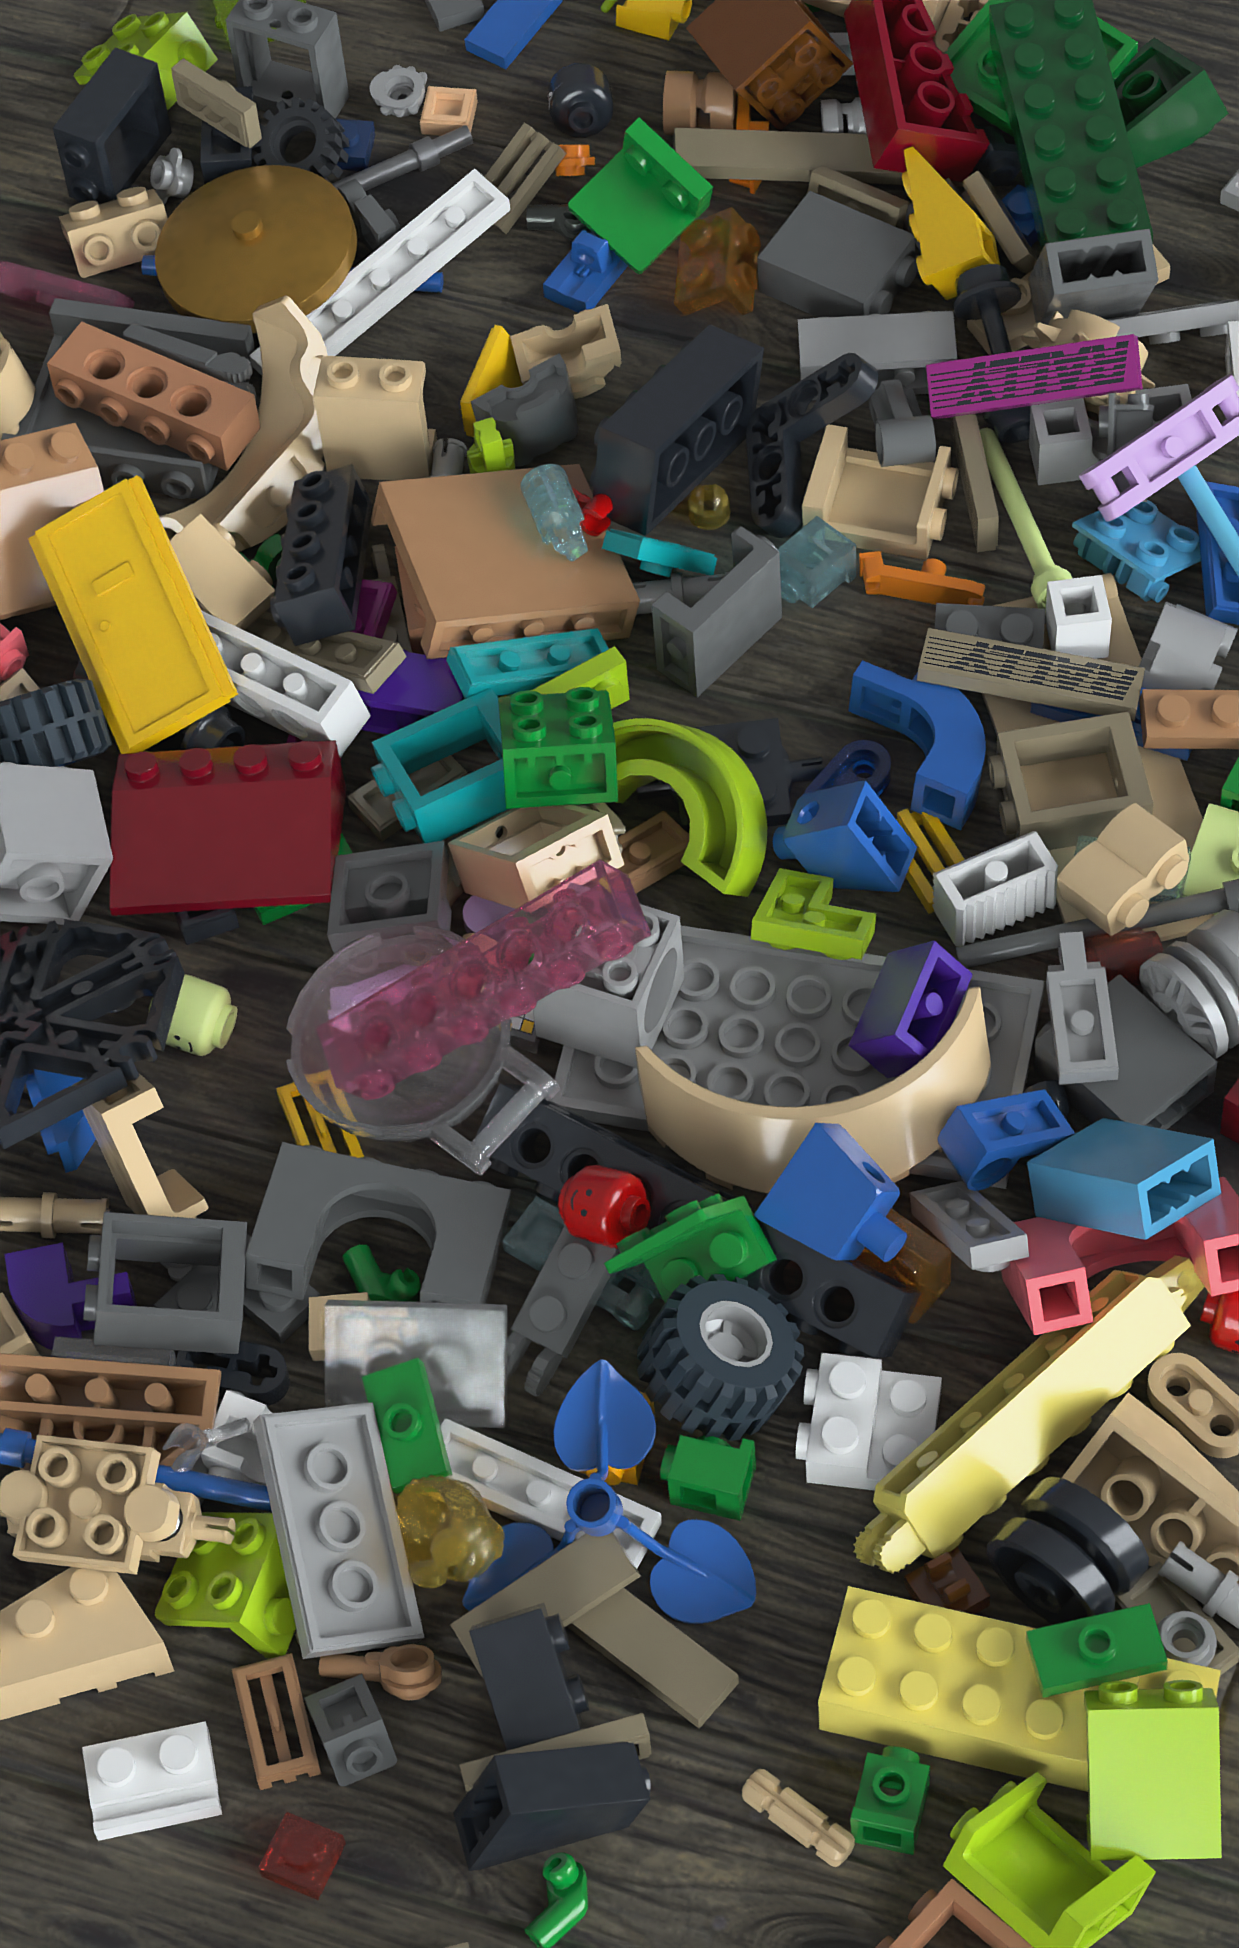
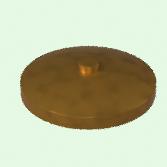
M265 165L245 168L208 182L189 195L173 211L163 226L157 241L155 251L156 272L167 300L181 316L251 325L252 333H257L252 313L260 305L283 296H288L306 316L320 307L338 290L348 275L355 258L357 247L356 228L344 197L323 177L291 166Z

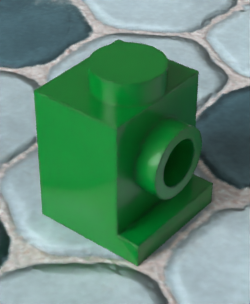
M680 1435L678 1445H667L660 1471V1479L668 1481L670 1504L741 1521L756 1470L755 1441L743 1438L740 1449L731 1447L726 1441L713 1436L706 1438L705 1436H700L695 1439Z
M897 1746L883 1748L882 1755L867 1752L855 1807H853L850 1818L851 1834L854 1836L855 1843L914 1855L930 1785V1766L920 1764V1757L917 1753ZM880 1787L900 1790L902 1792L895 1796H889L884 1794Z

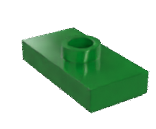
M417 1357L362 1376L368 1403L373 1402L392 1491L398 1494L452 1476L424 1362Z
M1150 1603L1026 1631V1643L1042 1698L1089 1688L1106 1682L1119 1681L1167 1670L1168 1660Z

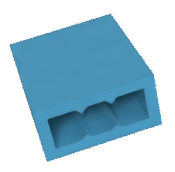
M1107 1118L1098 1120L1027 1162L1035 1215L1037 1217L1147 1240L1221 1194L1214 1139Z

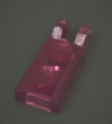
M0 261V292L10 297L26 301L37 294L35 302L48 307H52L54 299L59 298L133 309L135 303L133 298L116 290Z

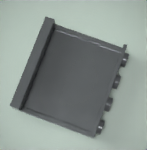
M55 298L49 312L54 337L35 384L36 391L32 405L21 420L18 433L16 435L3 433L1 440L76 423L98 466L103 486L112 487L124 479L129 480L138 475L142 478L147 492L165 494L177 499H201L211 492L219 467L195 461L188 454L168 445H157L140 433L123 426H113L100 416L79 407L71 408L55 397L47 363L81 321L122 339V333L134 323L216 351L217 355L234 352L239 354L240 357L245 356L246 359L249 358V362H251L249 355L255 351L251 325Z

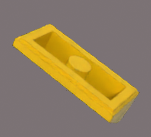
M494 325V328H491L460 401L464 431L467 436L474 437L473 423L476 422L471 401L500 385L508 388L523 386L510 335L499 325Z

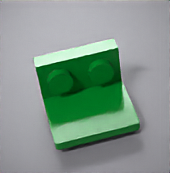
M639 117L625 131L623 149L569 201L568 209L598 238L606 239L609 248L636 274H641L709 207L713 186Z
M577 687L566 693L540 694L536 691L527 690L498 699L506 809L618 802L616 742L608 691H597L590 687Z
M718 1193L701 1202H698V1200L692 1201L666 1215L667 1222L651 1230L647 1227L619 1241L616 1245L620 1254L604 1262L608 1273L611 1274L644 1263L662 1299L666 1303L672 1292L680 1284L686 1286L690 1278L701 1275L704 1279L708 1280L711 1274H724L727 1281L732 1282L735 1277L742 1279L772 1263L777 1258L745 1196L723 1201Z

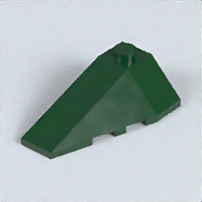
M1155 37L1138 50L1134 58L1114 80L1136 168L1191 145L1198 138L1207 135L1215 124L1229 114L1205 69Z

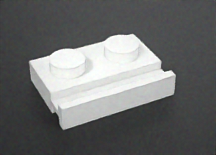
M206 1721L82 1747L89 1799L94 1820V1833L98 1841L222 1815L210 1734Z

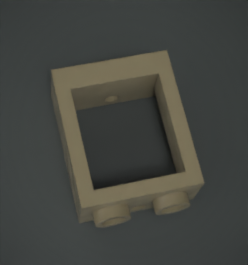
M1129 712L997 733L996 755L988 756V770L993 789L1002 788L1005 799L1004 802L999 803L1000 820L1004 835L1013 834L1014 839L1035 831L1046 848L1053 850L1090 844L1096 841L1111 820L1133 803H1137L1152 814L1153 800ZM1106 753L1117 798L1031 811L1020 766Z

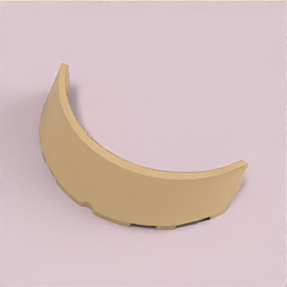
M283 296L260 305L252 313L262 361V390L258 410L261 428L246 446L234 468L217 487L195 503L173 513L159 516L169 540L201 513L211 525L217 522L231 534L236 543L234 548L238 552L253 547L274 535L287 524L286 507L288 504H291L294 481L300 480L313 471H323L325 463L322 461L324 453L313 395L320 360L323 356L328 355L321 333L288 296ZM84 502L77 504L74 508L78 507Z
M980 986L968 988L963 1005L950 1029L940 1042L916 1065L894 1080L874 1090L828 1104L784 1107L760 1105L729 1098L705 1089L681 1076L658 1058L647 1045L635 1047L638 1080L648 1130L664 1148L667 1145L684 1160L704 1171L706 1179L731 1190L736 1185L767 1194L815 1123L841 1125L894 1183L909 1175V1169L925 1160L937 1149L940 1153L943 1151L937 1140L941 1130L957 1106L977 1102L982 1090L984 1091L991 1070Z

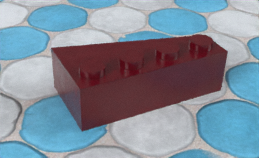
M851 0L844 12V18L873 168L901 173L907 171L904 150L913 146L943 179L950 178L951 181L963 182V180L968 178L990 145V142L983 129H975L970 118L974 109L967 94L958 93L950 76L954 67L948 54H943L933 40L937 31L922 0Z

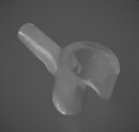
M246 1417L205 1430H201L189 1423L180 1424L171 1433L162 1449L166 1450L173 1446H178L186 1450L176 1458L171 1467L177 1472H187L195 1465L204 1449L250 1432L251 1426Z

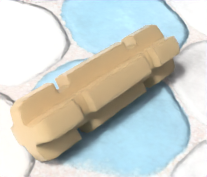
M757 1769L747 1779L741 1790L744 1801L760 1813L767 1810V1813L770 1814L769 1820L805 1847L815 1846V1849H817L816 1855L833 1867L840 1866L851 1854L855 1846L854 1836L838 1823L829 1825L826 1814L791 1788L781 1789L779 1786L781 1781L767 1770Z

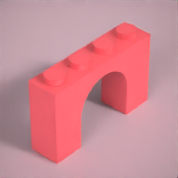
M1220 1177V1195L1147 1240L1041 1217L1013 1222L1027 1234L1029 1257L1010 1261V1265L1001 1270L1003 1282L1034 1335L1093 1323L1087 1279L1098 1272L1122 1264L1141 1261H1167L1175 1255L1186 1257L1194 1264V1272L1211 1297L1239 1291L1238 1194L1225 1177Z

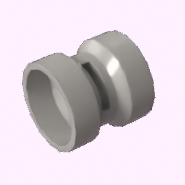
M855 97L851 103H840L837 99L821 100L822 133L867 134L860 97ZM842 114H846L847 132L843 130Z

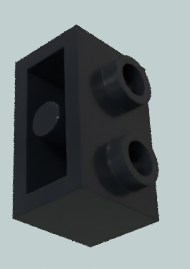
M541 1603L471 1627L469 1630L470 1637L507 1751L581 1729L583 1722L580 1713L590 1709L579 1674L568 1677L560 1654L570 1650V1645L559 1613L548 1616L545 1604Z

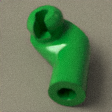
M363 1244L350 1248L343 1255V1261L358 1292H367L371 1304L385 1306L394 1303H405L411 1306L416 1302L418 1292L421 1289V1281L413 1270L406 1268L404 1273H402L401 1269H396L392 1274L381 1272L369 1246Z
M565 1852L555 1853L545 1861L542 1872L544 1878L547 1879L548 1907L524 1928L528 1937L538 1948H551L585 1916L588 1909L587 1875L579 1862L574 1860L572 1855Z

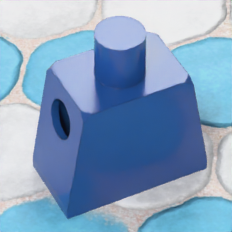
M858 781L803 794L797 800L787 826L778 827L773 835V848L778 858L782 860L797 859L809 874L834 878L833 888L899 892L917 849L915 843L867 781Z
M814 1124L754 1214L757 1219L834 1260H855L866 1247L881 1260L888 1262L897 1255L907 1239V1233L886 1217L899 1198V1188L846 1129L839 1124Z

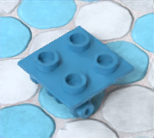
M1149 500L1147 502H1140L1126 513L1109 522H1106L1100 511H1097L1072 524V527L1079 531L1073 542V545L1078 548V555L1102 570L1103 573L1115 574V581L1119 584L1127 582L1126 588L1137 594L1144 601L1152 599L1156 603L1160 602L1169 590V584L1164 582L1165 578L1201 561L1198 534L1192 529L1178 525L1166 517Z

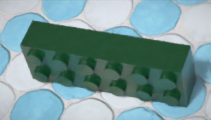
M1014 0L989 5L990 45L1041 251L1047 243L1150 229L1153 244V231L1093 1Z

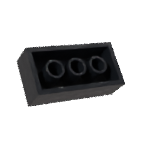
M709 324L696 338L687 340L680 352L667 365H660L653 377L639 391H632L625 404L611 417L606 416L602 419L594 436V444L598 446L596 466L590 477V487L593 488V497L596 494H605L611 498L613 509L606 517H609L611 521L647 536L746 439V427L757 405L764 347Z

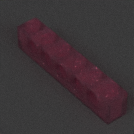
M598 860L317 1027L316 1030L336 1088L366 1101L382 1098L394 1090L395 1084L414 1073L428 1071L436 1067L442 1061L443 1056L460 1046L473 1044L484 1039L489 1034V1030L510 1017L522 1016L532 1011L536 1007L537 1001L558 989L570 988L580 983L584 979L585 973L602 963L617 960L628 955L633 950V945L651 935L629 875L602 860ZM583 924L581 932L576 937L579 927ZM534 953L533 960H532L531 963L528 965L529 959H530V957L532 956V954ZM486 982V986L484 990L481 992V989L484 983Z

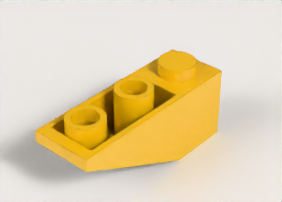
M912 146L904 150L907 171L902 173V182L908 197L913 202L914 213L909 215V222L916 240L920 243L922 254L916 258L917 268L923 282L927 286L932 284L945 300L957 297L955 281L962 273L981 265H1000L996 240L992 232L969 205Z

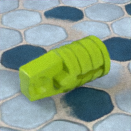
M491 417L474 422L475 444L467 451L470 474L516 470L513 442L510 438L502 439L500 432L496 430L494 418Z

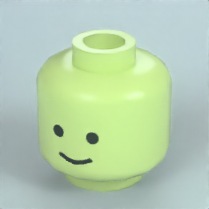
M185 974L166 1045L197 1056L207 1055L215 1047L222 1049L233 1032L238 1010L237 1006L231 1005V997L228 990L223 986Z

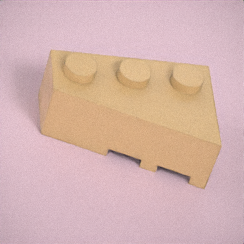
M70 1567L0 1611V1720L60 1704L59 1698L97 1688L99 1693L117 1688L116 1682L154 1672L156 1677L174 1672L163 1640L117 1572Z

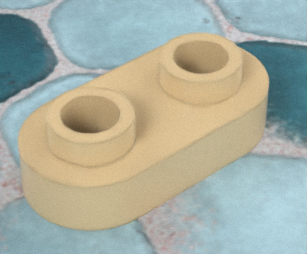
M1171 1353L1159 1358L1152 1365L1148 1375L1147 1395L1152 1406L1205 1454L1215 1458H1230L1238 1455L1239 1396L1204 1364L1191 1355ZM1177 1385L1185 1388L1188 1393L1183 1396H1174L1167 1389ZM1223 1425L1229 1428L1232 1433L1227 1436H1218L1211 1431V1428Z

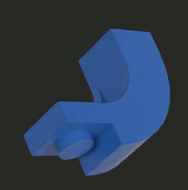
M862 660L853 674L848 711L906 735L922 749L926 758L916 772L910 810L920 814L922 812L939 818L941 823L961 830L975 807L985 759V734L976 710L957 688L917 681V674L913 680H910L890 670Z

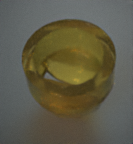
M714 483L713 485L707 484L703 486L701 484L691 492L688 499V516L691 523L700 529L713 530L723 526L730 517V501L722 487ZM714 501V510L704 511V502Z

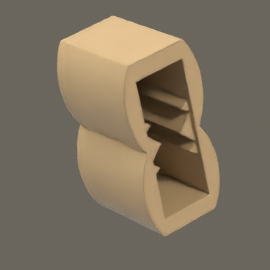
M1133 803L1111 820L1096 841L1079 851L1064 867L1057 877L1061 897L1111 936L1117 934L1125 927H1133L1146 914L1150 898L1159 894L1165 888L1172 889L1185 876L1190 860L1186 840L1137 803Z

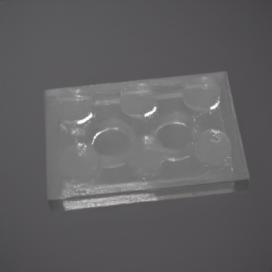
M328 1300L324 1306L325 1408L368 1403L362 1376L418 1357L425 1365L440 1426L446 1418L464 1427H505L507 1422V1305Z

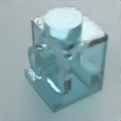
M818 516L777 549L780 552L781 597L789 603H796L800 599L813 608L844 581L850 583L856 578V544Z

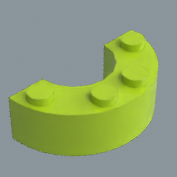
M635 718L614 722L618 785L617 803H624L637 788L655 780H662L670 784L683 799L690 819L689 843L681 862L723 894L748 897L758 879L765 858L767 818L759 787L744 761L724 742L696 728L650 718Z

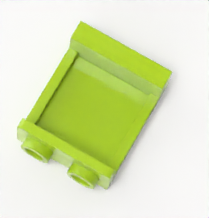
M1192 1680L1169 1681L1163 1685L1164 1689H1138L1134 1683L1112 1681L1100 1684L1099 1690L1084 1692V1706L1087 1718L1089 1814H1086L1087 1842L1091 1861L1130 1860L1135 1855H1138L1142 1860L1222 1858L1219 1706L1213 1689L1203 1688L1201 1683Z
M1034 1773L1019 1785L1009 1781L995 1794L987 1808L980 1812L976 1807H973L955 1824L950 1833V1837L955 1843L943 1867L1034 1948H1089L1133 1913L1156 1871L1138 1855H1135L1114 1872L1101 1861H1091L1090 1852L1037 1805V1799L1047 1783V1780L1040 1773Z

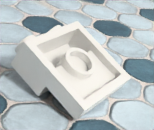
M821 1353L819 1370L808 1368L805 1379L804 1404L814 1406L811 1424L799 1423L796 1441V1459L806 1460L807 1483L875 1491V1486L881 1479L936 1431L942 1377L882 1371L881 1359Z

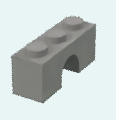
M1188 384L1135 391V394H1149V405H1155L1153 425L1192 399ZM1083 398L1030 406L1029 447L1038 485L1080 480L1079 475L1083 471L1099 462V459L1107 457L1108 437H1100L1099 421L1088 418Z

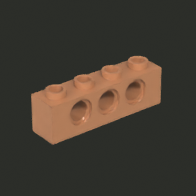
M82 321L47 363L55 397L71 408L79 407L100 416L113 426L126 427L144 435L149 441L157 445H168L188 454L195 461L203 462V464L209 463L228 471L261 428L254 394Z

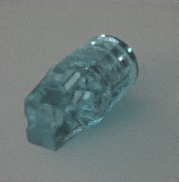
M556 464L541 465L529 471L523 477L520 489L530 508L542 541L547 545L552 542L557 552L561 555H566V558L573 562L588 551V547L580 526V522L585 518L568 481V476L564 468Z

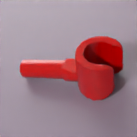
M560 478L554 481L552 489L576 505V508L580 510L577 514V522L585 533L591 536H599L611 525L610 518L606 517L613 509V503L609 496L596 494L591 499Z

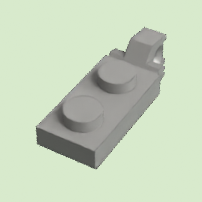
M1082 931L1059 933L1060 947H1058L1060 965L1048 966L1046 977L1059 1085L1118 1080V1059L1105 967H1101L1100 961H1086Z

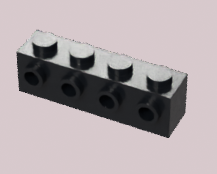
M353 464L327 472L313 471L300 480L294 481L291 504H288L286 507L288 519L286 534L281 536L283 550L281 563L276 567L275 596L271 597L270 605L276 624L280 628H286L295 646L355 630L373 504Z

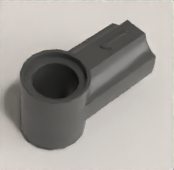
M900 379L882 381L880 387L869 398V410L875 425L876 450L880 466L888 467L934 462L936 458V440L931 416H922L913 389L902 385Z

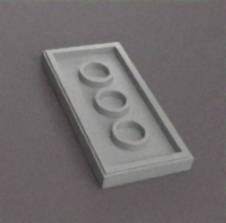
M373 1402L259 1415L253 1421L303 1659L418 1643L424 1638Z

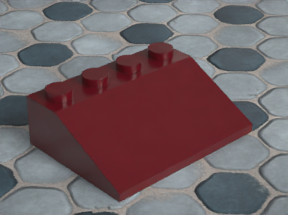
M336 740L301 741L298 743L268 745L250 744L237 747L193 748L190 750L144 751L119 754L112 789L111 851L113 861L110 864L111 915L330 903L335 856L339 853L347 790Z

